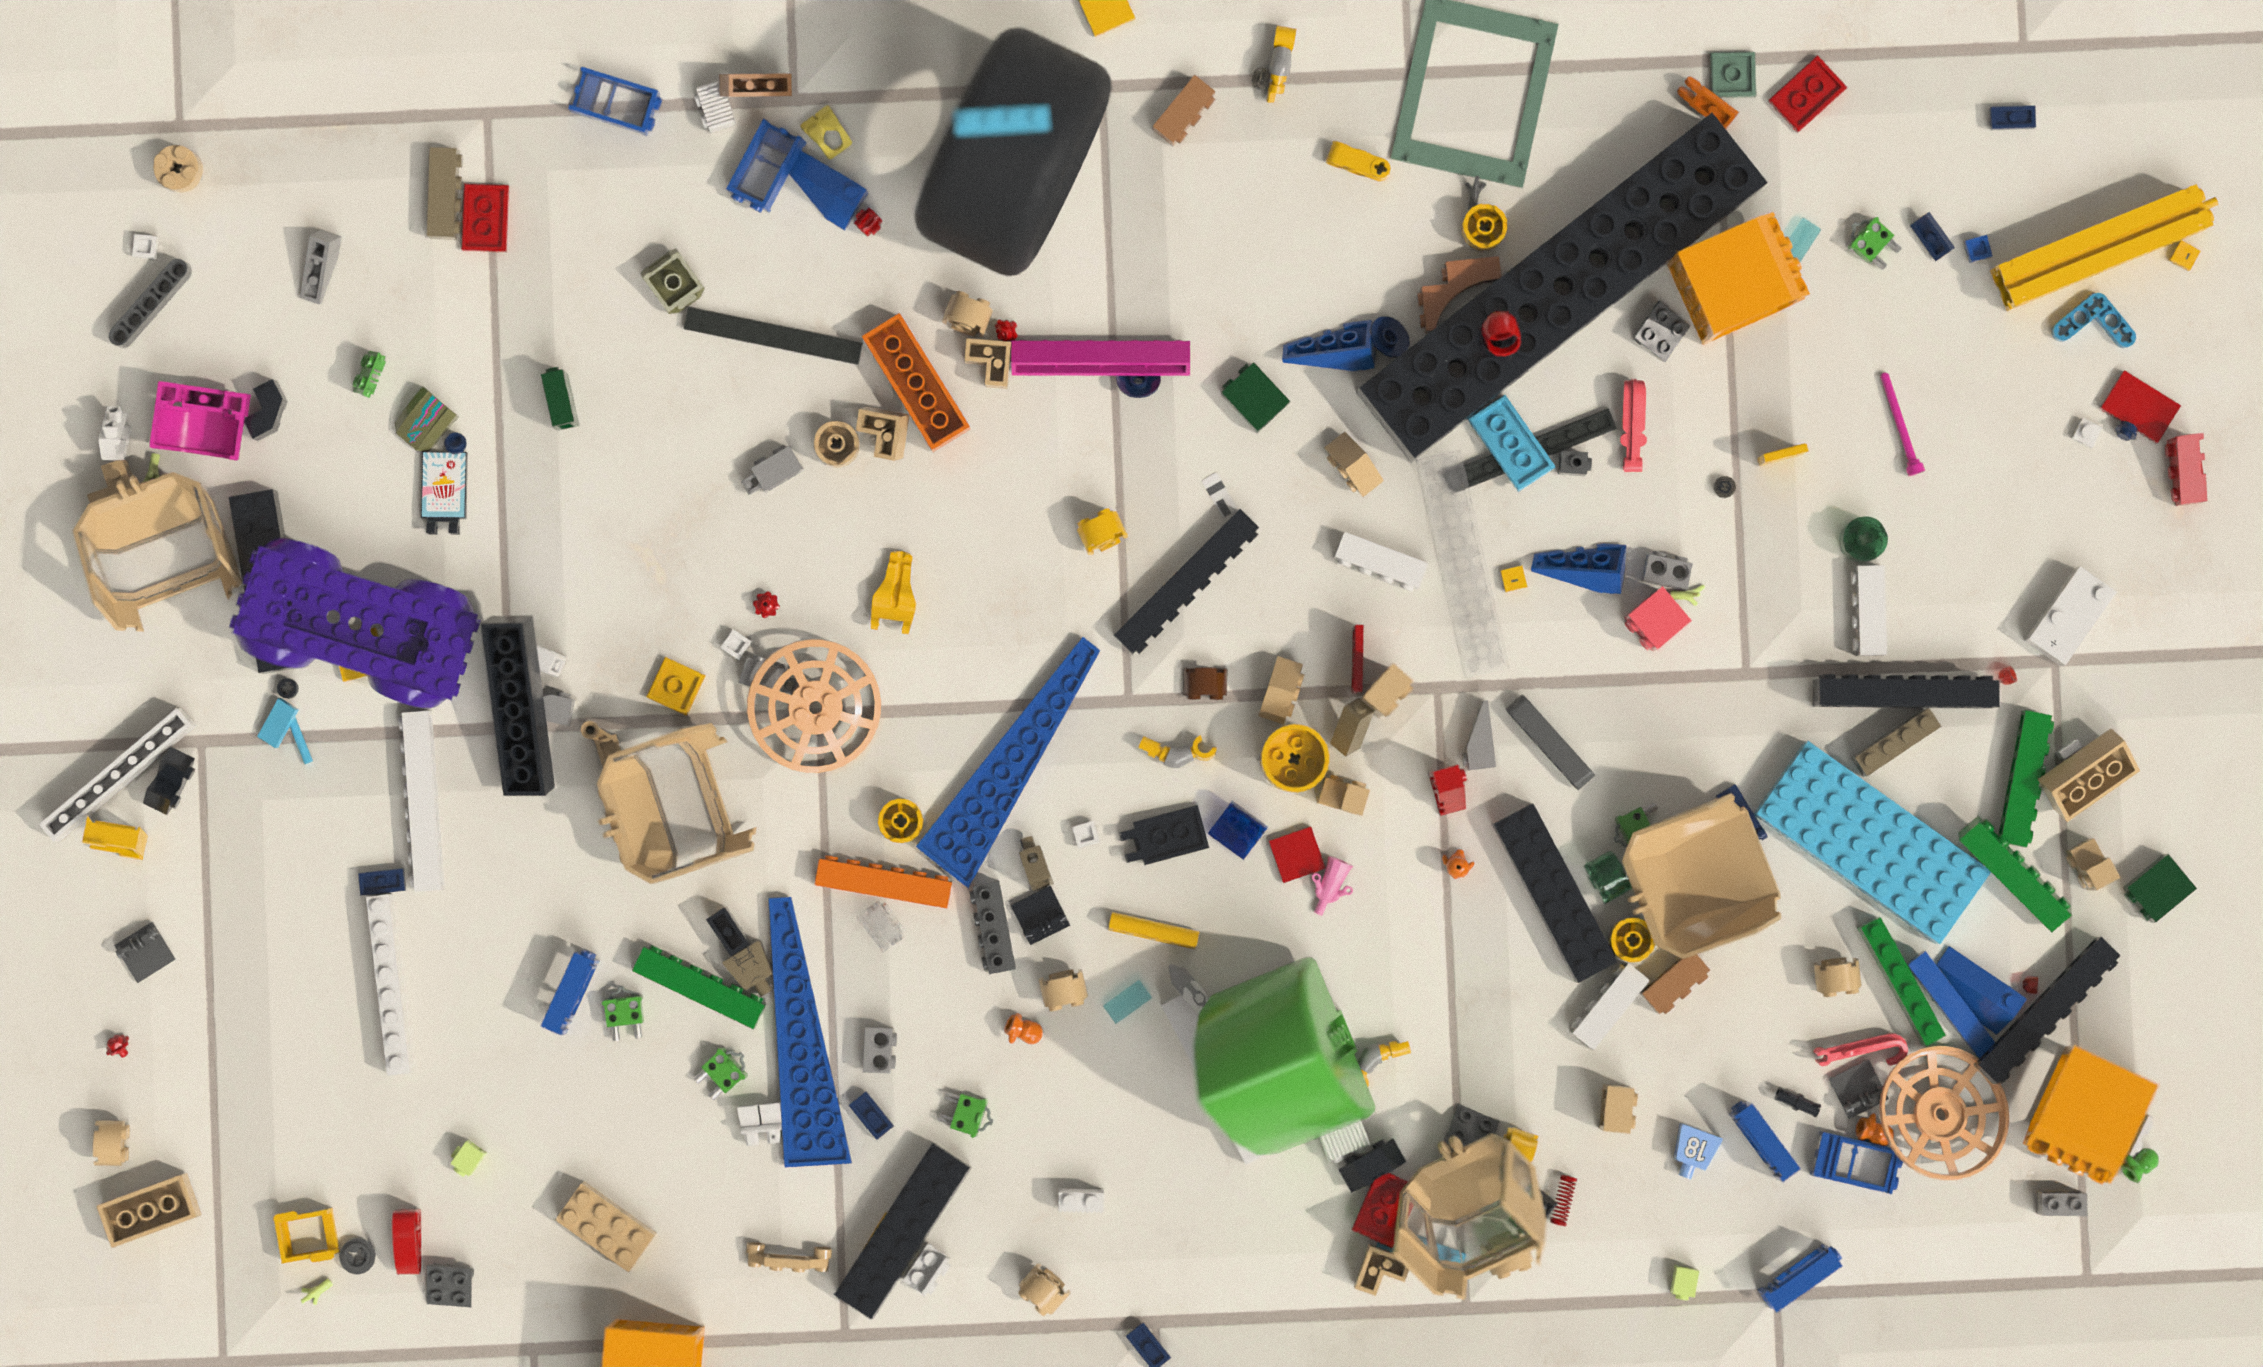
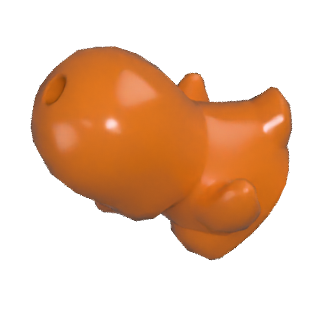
M1458 849L1449 859H1447L1446 855L1442 856L1447 872L1454 879L1465 877L1475 864L1473 861L1467 862L1464 851Z
M1016 1013L1009 1017L1004 1033L1009 1036L1008 1041L1010 1044H1013L1018 1037L1025 1043L1033 1045L1041 1040L1043 1029L1039 1023L1022 1020V1015Z
M1875 1113L1871 1114L1869 1118L1862 1117L1859 1119L1855 1129L1858 1140L1864 1141L1868 1139L1877 1145H1889L1881 1123H1875ZM1888 1125L1889 1132L1892 1138L1894 1139V1131L1892 1127Z

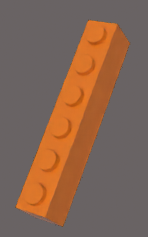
M825 855V859H819L815 886L948 909L953 882L948 881L949 877L935 875V879L927 878L924 872L913 871V875L904 874V869L891 867V871L882 870V865L869 863V867L860 866V861L847 859V863L838 862V857Z

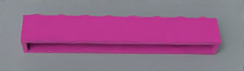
M1012 341V376H1190V341Z

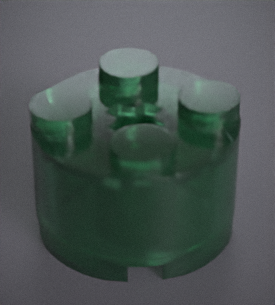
M1868 516L1859 517L1848 522L1842 528L1839 536L1841 552L1848 559L1858 563H1865L1876 559L1885 551L1888 543V535L1882 523ZM1865 535V539L1868 542L1862 545L1859 537Z
M1608 851L1583 865L1594 889L1599 890V896L1604 904L1633 889L1628 876L1623 871L1621 863L1612 851Z

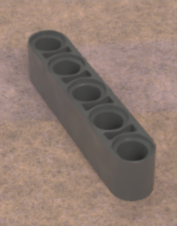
M182 259L170 261L111 328L108 336L110 342L120 348L129 347L192 275L191 266ZM181 264L184 265V272L181 275H176V267ZM168 281L170 288L166 292H162L160 289L161 284ZM150 298H154V307H152L151 309H147V300ZM139 315V324L133 326L131 324L132 317ZM122 331L125 332L124 341L118 343L116 340L117 334Z
M1523 694L1506 708L1508 714L1578 791L1595 777L1592 770Z

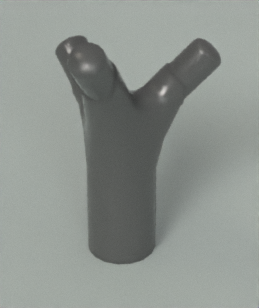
M1475 176L1473 187L1469 182L1465 184L1470 194L1469 210L1478 204L1480 192L1487 185L1485 182L1479 185V176Z

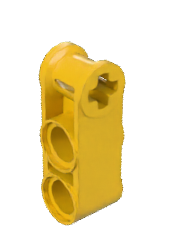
M1338 141L1332 142L1325 161L1333 167L1345 169L1353 174L1379 182L1385 181L1390 175L1391 167L1387 160ZM1380 165L1384 166V171H1386L1382 172L1381 175L1377 174V169H1375L1379 168Z

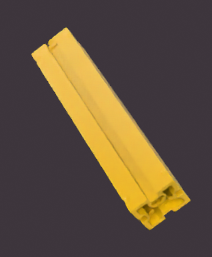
M2195 184L1997 265L1990 270L1996 287L1999 288L2000 297L2006 311L2025 305L2207 230L2214 225V216L2210 208L2218 205L2217 198L2213 197L2204 201L2205 194L2203 190Z

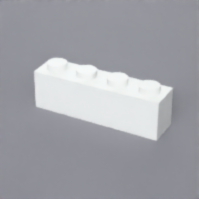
M1347 532L1343 533L1334 559L1338 560L1337 564L1347 568H1350L1351 565L1359 568L1358 572L1371 576V573L1380 575V580L1392 584V581L1401 583V588L1408 591L1419 589L1428 565L1424 561Z
M1885 565L1856 566L1854 571H1851V583L1855 584V593H1852L1851 600L1852 607H1855L1856 616L1852 617V627L1856 629V638H1853V651H1857V656L1887 655Z
M1626 963L1624 966L1620 964L1613 973L1615 978L1611 983L1607 981L1601 987L1599 998L1597 1000L1592 999L1585 1008L1587 1013L1583 1018L1579 1016L1571 1025L1573 1030L1570 1033L1592 1050L1598 1046L1650 981L1629 963Z

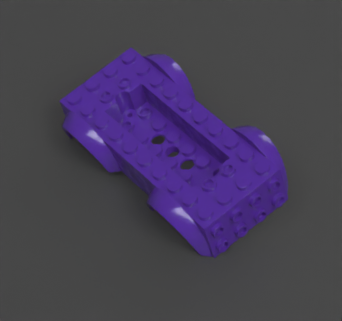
M273 539L263 547L259 546L258 551L253 550L250 563L254 565L251 572H246L243 582L244 585H247L245 594H239L236 606L240 607L238 616L233 614L229 628H233L232 633L235 634L237 643L244 652L260 660L284 667L305 668L315 659L361 672L367 674L369 685L377 693L394 701L415 707L435 708L445 700H452L453 696L457 697L461 685L457 681L459 675H464L467 667V662H464L466 653H471L474 644L471 636L473 632L477 633L481 622L480 619H477L478 614L474 613L471 602L465 595L449 587L424 580L407 579L400 582L395 588L353 576L343 572L341 562L334 554L320 547L297 540ZM336 610L339 612L340 620L337 623L333 624L327 620V613L329 611ZM352 617H358L362 621V625L358 630H352L348 625ZM378 623L383 626L384 632L381 636L375 637L371 634L370 628L373 624Z

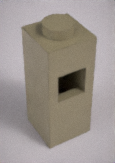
M1359 697L1345 705L1330 744L1345 757L1360 749L1375 711Z

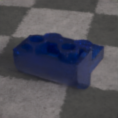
M1232 800L1208 834L1244 860L1268 826Z

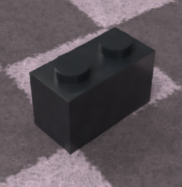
M727 907L722 908L706 919L730 957L751 945V942Z

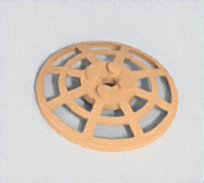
M823 639L796 641L772 653L755 673L747 696L749 726L760 747L770 758L779 764L805 773L832 771L854 760L872 740L881 714L879 687L868 665L849 648ZM807 647L829 648L826 661L811 660L799 664L792 651ZM841 652L854 660L866 675L854 682L845 670L834 664L837 653ZM784 656L790 668L778 678L773 688L760 685V681L769 667ZM807 668H823L820 680L810 681L806 680L802 670ZM832 671L840 675L848 683V686L836 691L828 684ZM794 674L799 686L794 689L791 695L780 692L779 690L784 682ZM868 684H871L875 701L873 720L861 717L862 701L859 690ZM756 693L769 697L768 714L771 725L760 730L756 724L754 712ZM851 694L854 695L855 700L854 715L842 711V699ZM776 700L788 704L789 716L780 721L776 719ZM814 701L821 703V710L818 713H811L809 711V705ZM839 720L851 723L847 732L837 740L832 728ZM794 724L803 731L799 743L788 738L782 729ZM857 726L870 729L861 745L852 754L845 757L840 746L851 738ZM776 733L786 745L796 750L792 761H787L776 754L763 738ZM811 734H824L829 744L822 747H807ZM832 751L837 760L833 764L819 767L800 765L804 753L821 754Z
M1932 1046L1907 1055L1891 1070L1884 1082L1880 1095V1122L1890 1147L1908 1167L1932 1179L1959 1180L1981 1172L1999 1155L2008 1133L2009 1108L2000 1082L1992 1084L1984 1076L1991 1086L1997 1103L1984 1105L1979 1092L1970 1082L1974 1074L1979 1071L1974 1066L1978 1058L1959 1048ZM1936 1054L1954 1056L1964 1060L1970 1066L1963 1075L1950 1069L1937 1068ZM1927 1055L1928 1069L1915 1074L1906 1082L1898 1073L1901 1068L1910 1061ZM1938 1075L1950 1077L1957 1082L1952 1089L1939 1087ZM1928 1076L1930 1090L1921 1095L1912 1086L1918 1080ZM1893 1080L1901 1088L1897 1099L1896 1115L1886 1116V1095ZM1964 1087L1972 1095L1976 1106L1966 1107L1963 1099L1959 1096ZM1906 1094L1916 1102L1914 1114L1903 1115V1103ZM1937 1109H1942L1945 1112V1119L1943 1121L1937 1118ZM1999 1112V1129L1995 1143L1991 1147L1981 1140L1985 1129L1986 1114ZM1978 1115L1975 1135L1965 1129L1968 1116ZM1916 1123L1917 1128L1921 1132L1916 1142L1908 1134L1905 1124ZM1898 1124L1903 1138L1912 1148L1907 1158L1894 1143L1888 1125ZM1959 1136L1969 1143L1962 1150L1952 1154L1949 1140ZM1929 1139L1940 1142L1943 1155L1934 1154L1923 1149ZM1975 1147L1987 1154L1976 1166L1958 1173L1954 1160L1966 1156ZM1919 1155L1935 1161H1945L1949 1174L1929 1172L1915 1165V1162Z

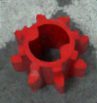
M868 207L865 211L862 209L855 216L857 219L853 223L867 237L871 233L875 235L881 229L880 224L883 221L871 208Z

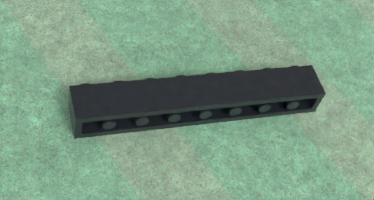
M1239 509L1114 634V637L1132 655L1135 652L1140 654L1148 646L1146 641L1151 636L1156 638L1164 630L1162 625L1167 620L1171 623L1180 614L1177 610L1183 604L1187 607L1196 598L1193 594L1198 589L1203 591L1211 583L1209 578L1214 573L1219 575L1227 567L1225 562L1230 557L1235 559L1243 551L1240 547L1246 541L1250 544L1259 535L1256 532L1259 527Z
M2095 937L1977 1060L1974 1066L1992 1084L2004 1083L2011 1076L2009 1072L2014 1067L2018 1068L2026 1060L2024 1056L2030 1050L2033 1052L2041 1045L2040 1039L2045 1034L2047 1036L2050 1035L2057 1028L2055 1024L2061 1018L2064 1020L2072 1012L2071 1007L2076 1002L2079 1004L2087 997L2086 991L2091 986L2093 988L2096 987L2103 980L2101 976L2106 971L2110 972L2118 964L2117 959L2121 955L2102 937Z

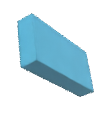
M278 698L257 737L272 747L278 748L299 709L284 699Z

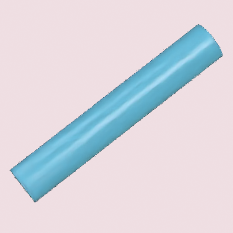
M295 717L290 725V729L304 764L313 762Z

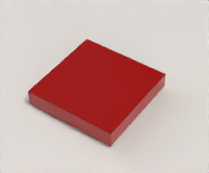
M1312 827L1269 841L1283 883L1326 869Z

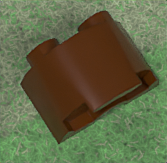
M1183 668V695H1187L1188 700H1201V695H1210V700H1223V696H1227L1228 669Z

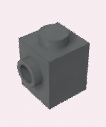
M1561 451L1559 453L1558 475L1586 476L1587 471H1591L1592 458H1588V452Z

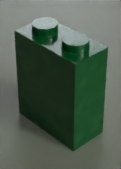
M1253 362L1251 365L1245 364L1238 371L1240 375L1234 381L1230 378L1221 387L1223 389L1221 396L1258 433L1290 404V400Z
M559 367L546 369V373L541 374L552 427L560 431L580 426L568 374L563 369H559Z
M2169 854L2161 855L2123 887L2126 892L2124 894L2125 898L2132 905L2135 903L2140 909L2138 911L2139 915L2146 922L2150 921L2151 923L2159 921L2197 889Z

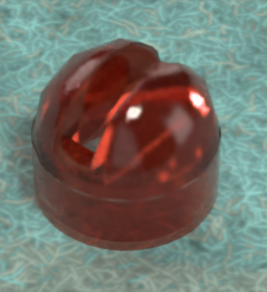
M2011 666L2003 668L1998 673V678H2003L2001 683L2004 685H2011L2017 682V675Z
M2027 976L2022 982L2023 990L2026 993L2037 994L2038 976Z

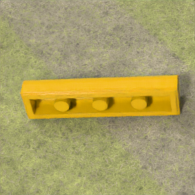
M1115 912L1111 914L1108 928L1109 931L1189 949H1196L1199 931Z

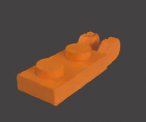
M1691 76L1685 79V84L1697 94L1694 96L1692 91L1683 86L1677 90L1678 94L1704 117L1713 113L1725 129L1739 113Z

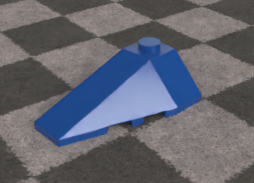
M803 151L800 152L789 173L825 219L844 231L868 195L867 189Z
M1372 320L1350 322L1344 324L1343 329L1331 332L1330 329L1323 331L1324 335L1314 339L1306 337L1283 345L1282 361L1289 364L1347 371L1374 369L1376 350L1370 334Z
M1604 543L1597 544V548L1584 550V547H1577L1576 551L1565 553L1562 550L1536 553L1534 554L1531 572L1598 593L1621 594L1625 575L1626 545Z
M1950 946L1936 964L1980 1023L1996 1035L2016 1016L2027 1000L2007 984Z

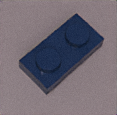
M2035 105L1989 108L1990 130L2036 128Z
M1930 212L1910 225L1935 261L1955 248Z
M404 868L358 873L360 896L406 891Z
M867 1091L848 1105L876 1140L894 1127V1124Z
M1144 1322L1126 1335V1338L1149 1367H1161L1171 1359V1356Z

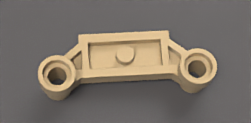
M587 721L581 726L582 735L587 739L594 740L602 767H604L608 755L622 751L617 734L611 735L593 721ZM591 726L595 729L593 734L588 733V728Z
M748 1242L746 1248L749 1267H761V1265H764V1267H769V1270L772 1271L792 1268L793 1272H805V1269L815 1268V1271L827 1272L829 1259L832 1256V1248L814 1247V1256L764 1253L765 1244L760 1242Z

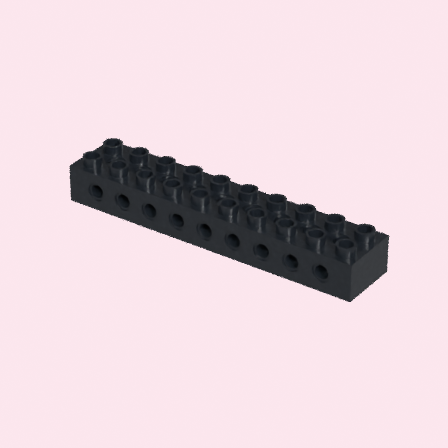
M1710 113L1360 386L1356 394L1412 463L1661 269L1677 252L1689 247L1757 194L1768 182L1716 116ZM1695 172H1706L1710 177V183L1708 185L1699 184L1695 179ZM1660 199H1671L1675 204L1674 212L1668 213L1663 211L1659 205ZM1630 225L1637 227L1640 232V238L1638 240L1627 238L1624 233V227ZM1600 253L1605 259V265L1601 268L1591 265L1589 254ZM1557 280L1566 281L1570 286L1569 294L1560 295L1555 292L1554 282ZM1524 307L1533 310L1535 314L1534 321L1531 323L1523 322L1518 316V310ZM1497 311L1508 312L1513 315L1521 335L1518 350L1508 356L1495 355L1483 344V322L1490 314ZM1513 335L1505 340H1499V348L1510 347L1517 337ZM1452 362L1462 364L1465 369L1464 376L1461 378L1452 377L1447 369L1448 364ZM1420 389L1425 390L1430 397L1429 403L1422 406L1417 405L1412 399V393Z

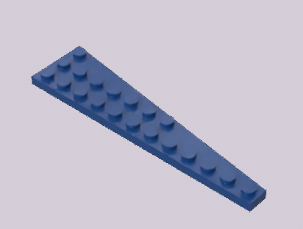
M1084 637L1081 638L916 846L967 888L970 887L1101 651Z
M792 897L769 898L784 1167L852 1164Z

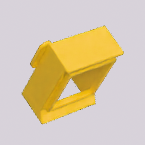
M87 816L82 843L90 844V849L118 853L120 857L143 860L148 835L141 827L137 829L133 826L96 820L94 823Z
M333 1208L301 1214L292 1211L274 1216L273 1220L275 1222L282 1264L310 1259L313 1263L331 1260L334 1258V1254L340 1252ZM322 1216L328 1249L294 1255L288 1222Z

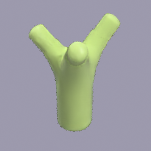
M151 453L149 468L144 481H150L151 478L156 479L159 477V454Z
M1701 585L1698 588L1687 591H1671V596L1674 600H1687L1696 606L1698 603L1693 597H1699V592L1705 586Z
M329 1278L313 1288H302L301 1291L303 1293L309 1294L301 1299V1303H305L313 1298V1305H317L320 1295L333 1286Z

